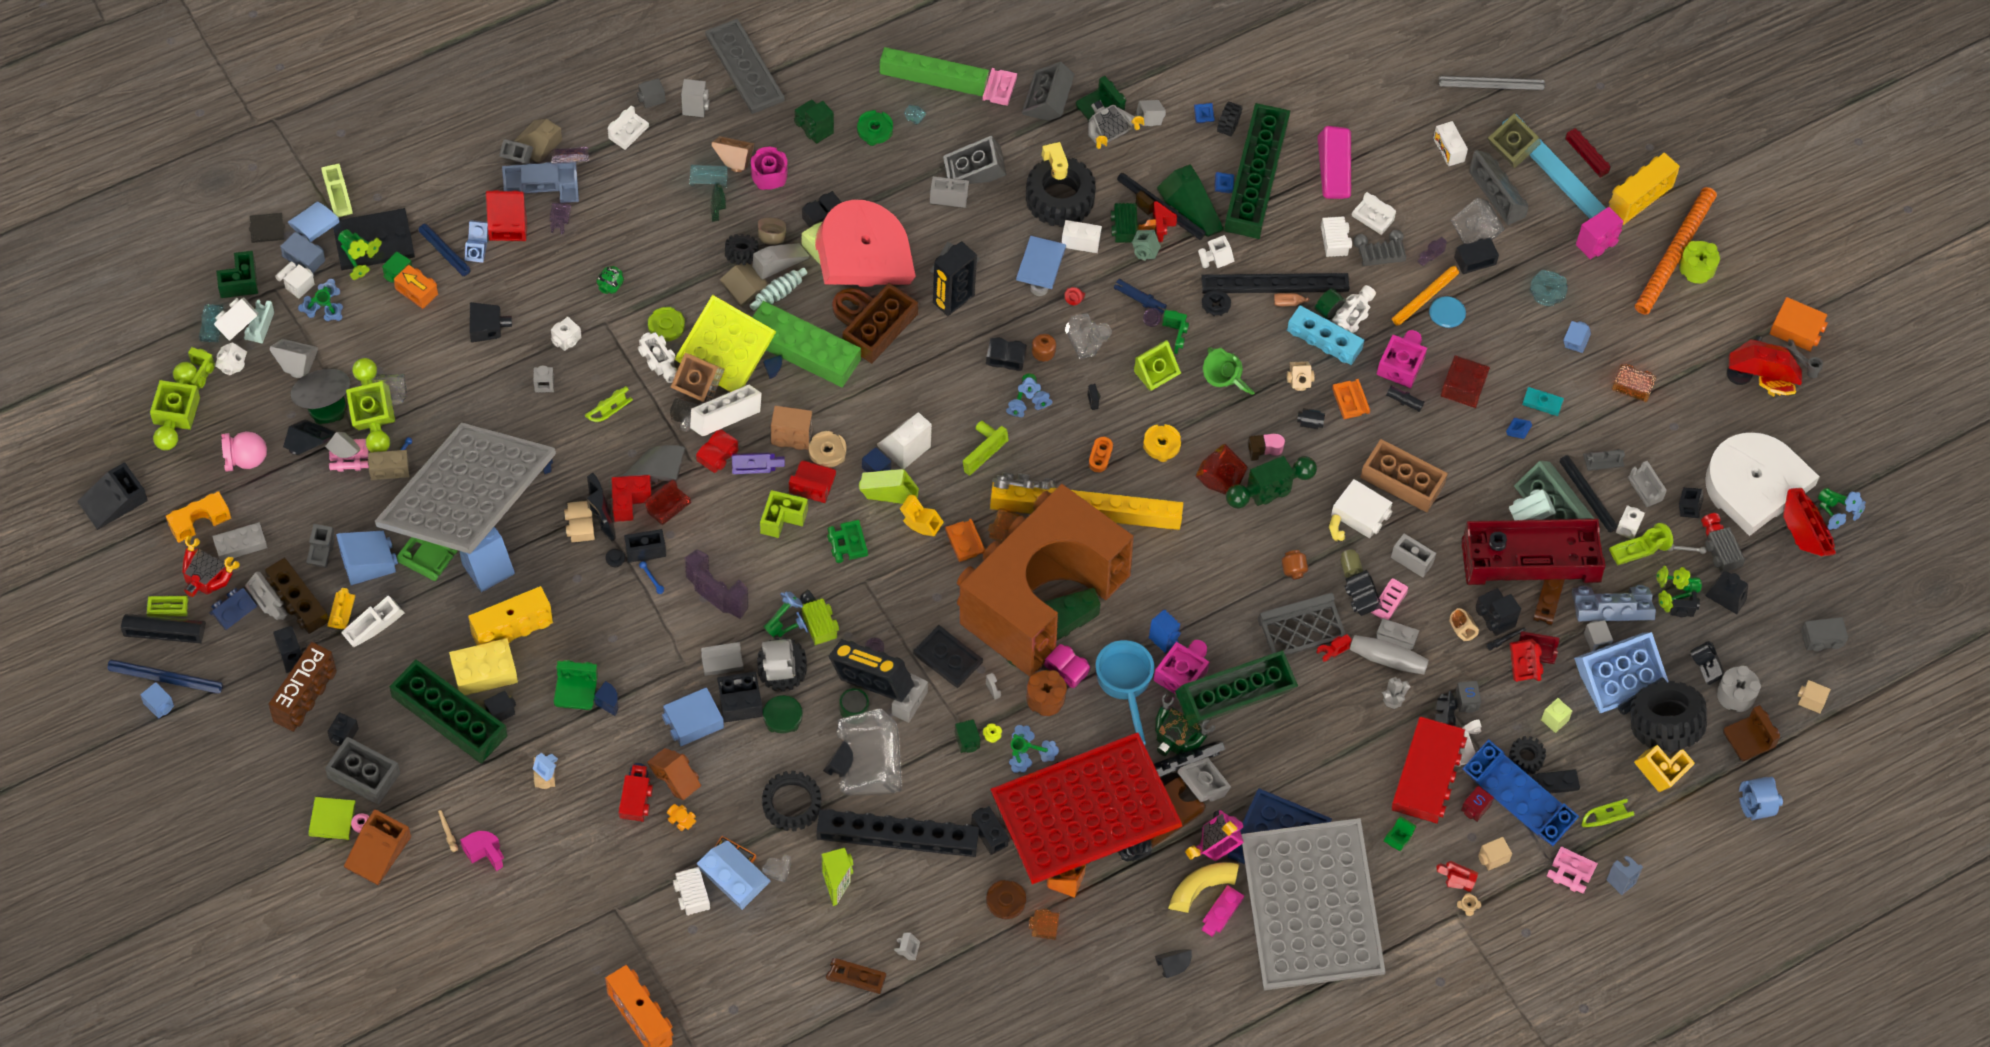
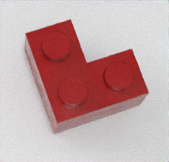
M650 475L611 477L614 522L634 521L633 504L652 503Z

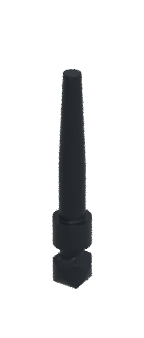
M1523 627L1500 639L1497 638L1493 643H1488L1486 648L1488 651H1491L1517 636L1521 631H1525L1526 628Z

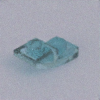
M205 304L201 317L202 325L199 341L219 342L221 331L214 323L217 321L215 317L224 310V306Z

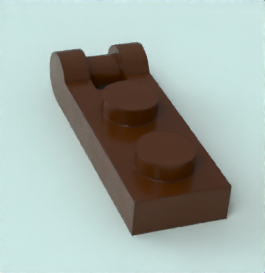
M1565 579L1544 580L1533 618L1534 621L1539 622L1541 620L1552 626ZM1542 611L1549 612V615H1548V614L1541 613V612H1542Z
M837 958L832 959L830 963L831 970L826 975L827 980L881 994L886 979L885 972ZM839 969H843L844 973H838Z

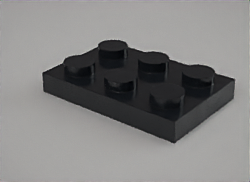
M940 625L913 650V655L957 689L983 663V658Z

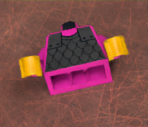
M1215 811L1213 819L1203 826L1200 844L1196 847L1192 845L1185 850L1186 855L1192 860L1195 856L1198 857L1205 854L1212 860L1217 861L1244 843L1240 832L1243 828V823L1234 816H1228L1223 811Z

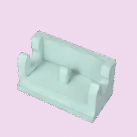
M257 300L255 310L259 314L249 323L245 330L244 339L263 343L274 315V309L271 301H266L265 306L260 304V300Z

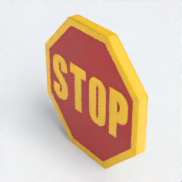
M1759 376V385L1767 389L1768 394L1773 397L1775 393L1779 396L1781 394L1791 395L1796 393L1795 385L1790 382Z

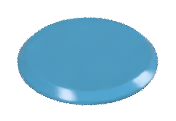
M1442 296L1436 298L1431 303L1429 315L1437 325L1452 328L1464 321L1466 310L1458 299Z

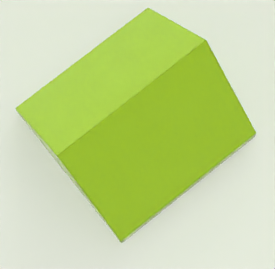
M1168 340L1151 348L1135 359L1134 372L1150 391L1181 374Z

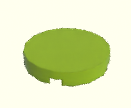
M661 307L649 316L648 330L651 334L656 332L658 337L662 335L665 341H673L683 334L685 319L682 313L676 311L675 308Z

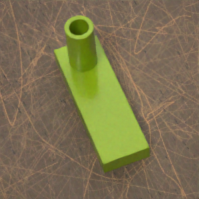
M980 421L976 425V430L987 437V439L963 460L964 472L970 476L1009 441L1006 428L1001 426L995 430L984 421Z

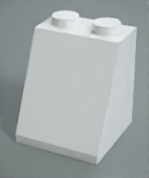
M918 412L886 436L877 446L898 466L905 469L931 448L932 424Z

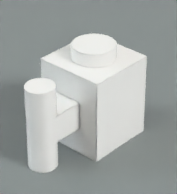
M1225 235L1208 241L1210 251L1206 252L1203 248L1198 251L1203 268H1208L1209 262L1213 260L1217 268L1235 262Z
M292 261L275 275L278 281L284 279L285 288L298 299L315 285L314 275L311 270L303 268L301 265L296 267Z

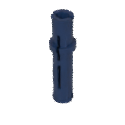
M1118 279L1116 282L1122 285V287L1114 285L1115 290L1143 304V307L1150 308L1160 315L1165 312L1162 309L1166 310L1167 305L1154 299L1153 295H1147L1122 279Z

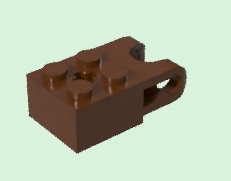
M1181 777L1174 779L1164 786L1181 820L1182 827L1204 812L1206 805L1204 802H1200L1199 799L1191 802H1185L1180 799V794L1186 788V783ZM1182 827L1151 838V847L1153 848Z

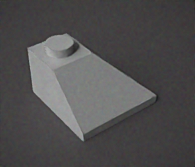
M281 339L270 346V351L284 372L290 373L292 377L302 378L309 373L318 347Z

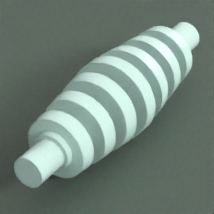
M805 268L799 271L792 270L784 274L783 277L780 276L777 280L774 279L771 281V284L766 286V289H763L755 296L756 301L750 304V308L754 311L760 307L763 301L773 304L774 301L777 302L783 299L802 282V277L807 274V270Z

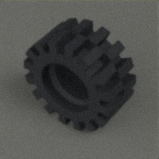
M1228 101L1222 111L1217 132L1231 137L1240 120L1243 106Z
M734 234V237L732 235L729 236L725 242L726 259L728 261L731 260L730 263L736 262V265L740 263L742 265H746V263L752 264L753 253L758 252V241L754 237L750 238V235L744 236V234H740L738 236V234Z
M1523 736L1522 740L1518 738L1516 742H1513L1508 758L1528 775L1530 771L1534 774L1536 770L1539 771L1543 766L1546 758V749L1543 748V743L1538 744L1539 740L1537 738L1533 741V737L1529 736L1527 740L1526 736ZM1522 750H1529L1534 754L1535 758L1532 761L1524 760L1521 758L1520 752Z

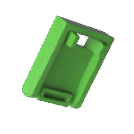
M411 537L396 558L397 562L436 581L438 575L442 574L452 560L453 555L457 553V550ZM418 542L422 544L412 557V554L409 551L412 549L415 543Z

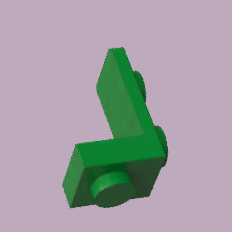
M1165 310L1162 326L1179 329L1174 354H1178L1179 348L1183 349L1185 338L1182 337L1183 333L1187 334L1189 323L1186 322L1187 315L1177 311Z

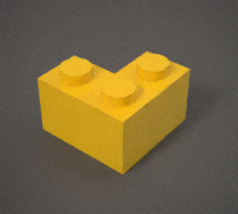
M1658 745L1646 750L1634 761L1658 792L1670 788L1695 764L1684 750H1678L1667 757Z

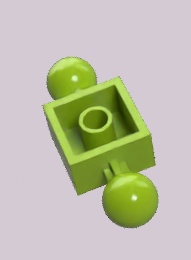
M361 358L354 363L352 372L354 377L361 381L362 386L346 389L352 426L359 431L370 428V434L366 438L367 449L371 453L385 452L390 447V438L381 430V425L395 422L389 385L383 381L373 383L372 379L377 374L376 364L369 358Z
M181 362L175 366L173 378L176 383L160 380L150 415L153 424L163 425L153 435L154 444L161 450H170L176 446L178 434L174 430L175 428L191 430L200 395L198 387L191 385L197 369L189 362Z

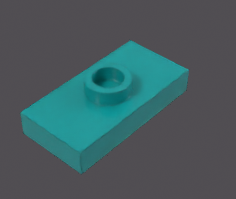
M1528 387L1522 405L1558 416L1564 398Z

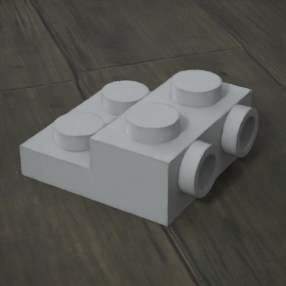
M1208 757L1183 766L1177 772L1200 802L1208 799L1212 802L1223 798L1231 788Z

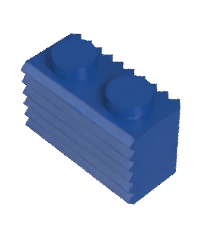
M1163 610L1151 621L1149 639L1166 653L1171 650L1176 642L1179 643L1178 637L1181 632H1179L1180 623H1177V620L1172 618L1169 612Z

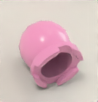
M245 431L238 433L234 438L230 437L229 433L221 434L226 472L233 471V466L236 465L242 469H252L264 461L267 455V446L258 434Z

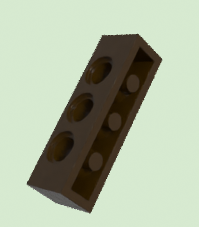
M285 557L265 569L267 576L265 579L271 587L275 588L276 594L281 599L280 601L284 600L287 604L286 609L289 614L296 616V622L302 630L305 628L308 634L328 623L327 612Z

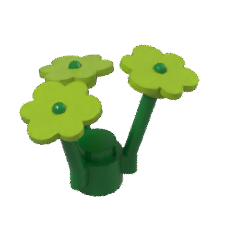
M348 229L344 230L339 234L338 240L342 243L341 248L346 252L354 266L350 277L352 280H356L359 277H364L370 271V268L366 265L358 266L354 259L364 256L365 251L368 257L372 258L378 252L382 241L376 238L374 241L368 242L357 233L353 234Z

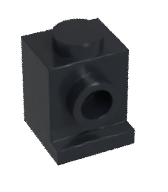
M1683 487L1679 501L1680 517L1700 518V510L1703 503L1702 489Z

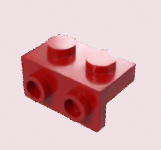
M1533 639L1511 642L1513 680L1515 682L1528 679L1541 681L1543 666L1539 658L1542 655L1540 645Z

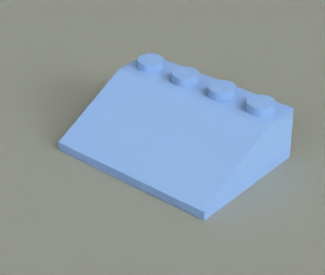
M1652 632L1641 633L1574 658L1580 677L1599 713L1618 707L1619 704L1638 693L1643 687H1647L1661 677L1665 678L1668 682Z

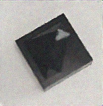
M1090 384L1087 396L1091 409L1096 410L1099 409L1101 395L1096 388V384Z

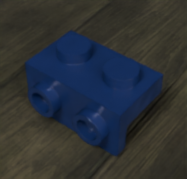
M244 588L232 589L226 594L228 596L227 599L223 602L220 599L211 606L212 610L209 614L214 615L224 630L230 628L257 607Z

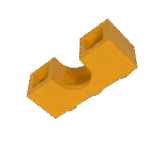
M220 492L209 494L197 502H191L186 507L174 510L166 515L168 525L178 543L185 540L188 536L196 535L193 523L199 518L209 519L213 526L231 519L229 509Z

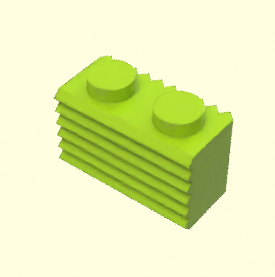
M823 598L803 604L802 616L814 645L836 639L837 631H839L837 621L831 618L833 614L831 606L826 604Z

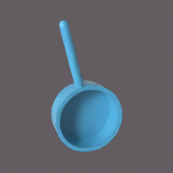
M1128 640L1115 641L1105 646L1097 656V680L1102 690L1108 695L1117 699H1128L1135 733H1139L1145 745V737L1135 697L1141 695L1149 686L1154 674V661L1151 654L1142 645Z

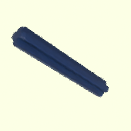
M423 223L419 226V232L462 276H466L471 272L470 267L427 224Z

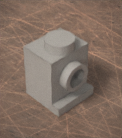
M540 366L534 368L533 381L535 392H554L553 367ZM539 382H549V385H539Z

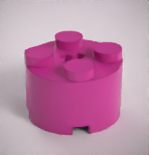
M763 147L757 150L756 154L751 158V177L753 182L761 190L776 189L785 185L788 176L786 155L774 147Z

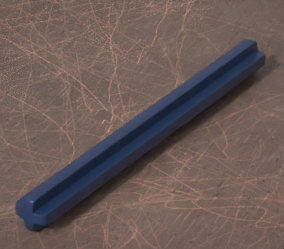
M109 660L107 666L108 670L112 672L218 694L223 689L222 682L117 660Z

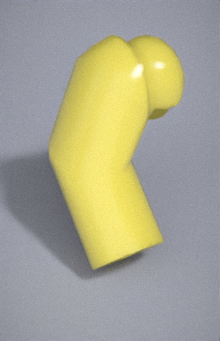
M1333 515L1329 525L1332 538L1337 542L1338 540L1343 541L1345 539V532L1339 531L1341 517Z

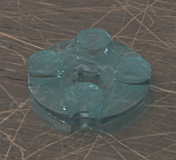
M1546 270L1539 271L1532 279L1530 285V292L1533 294L1536 302L1545 306H1553L1558 302L1561 303L1565 299L1568 290L1567 280L1564 276ZM1545 286H1550L1553 289L1547 291Z

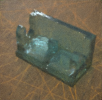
M691 165L690 186H694V183L719 184L727 187V166Z

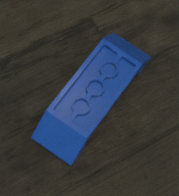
M1489 739L1462 768L1482 789L1492 795L1497 802L1551 846H1554L1579 818L1567 805L1559 802L1505 756L1504 752Z

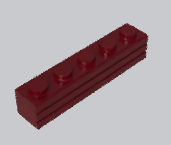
M1576 128L1567 132L1565 140L1600 178L1608 174L1611 168L1610 164L1603 159V156L1596 151L1588 139L1584 138L1582 133Z

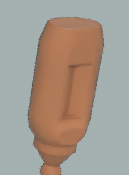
M1278 293L1274 295L1275 306H1298L1305 301L1309 302V298L1296 293Z

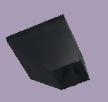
M305 419L289 426L283 447L292 454L300 455L330 441L336 432Z

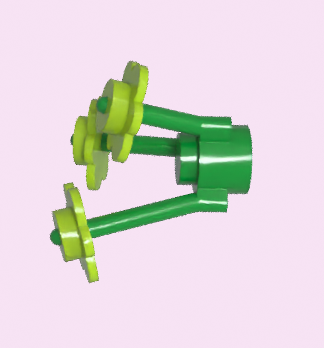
M1663 566L1657 572L1656 578L1658 583H1660V588H1663L1667 579L1673 580V584L1678 589L1686 591V593L1671 597L1665 590L1659 593V605L1666 612H1670L1671 608H1673V600L1690 597L1692 591L1697 593L1701 591L1702 582L1700 578L1690 577V572L1684 567L1675 570L1673 576L1668 575L1666 566Z

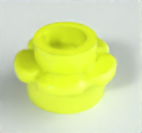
M988 724L983 729V735L988 742L993 743L1001 738L1002 729L1000 726Z

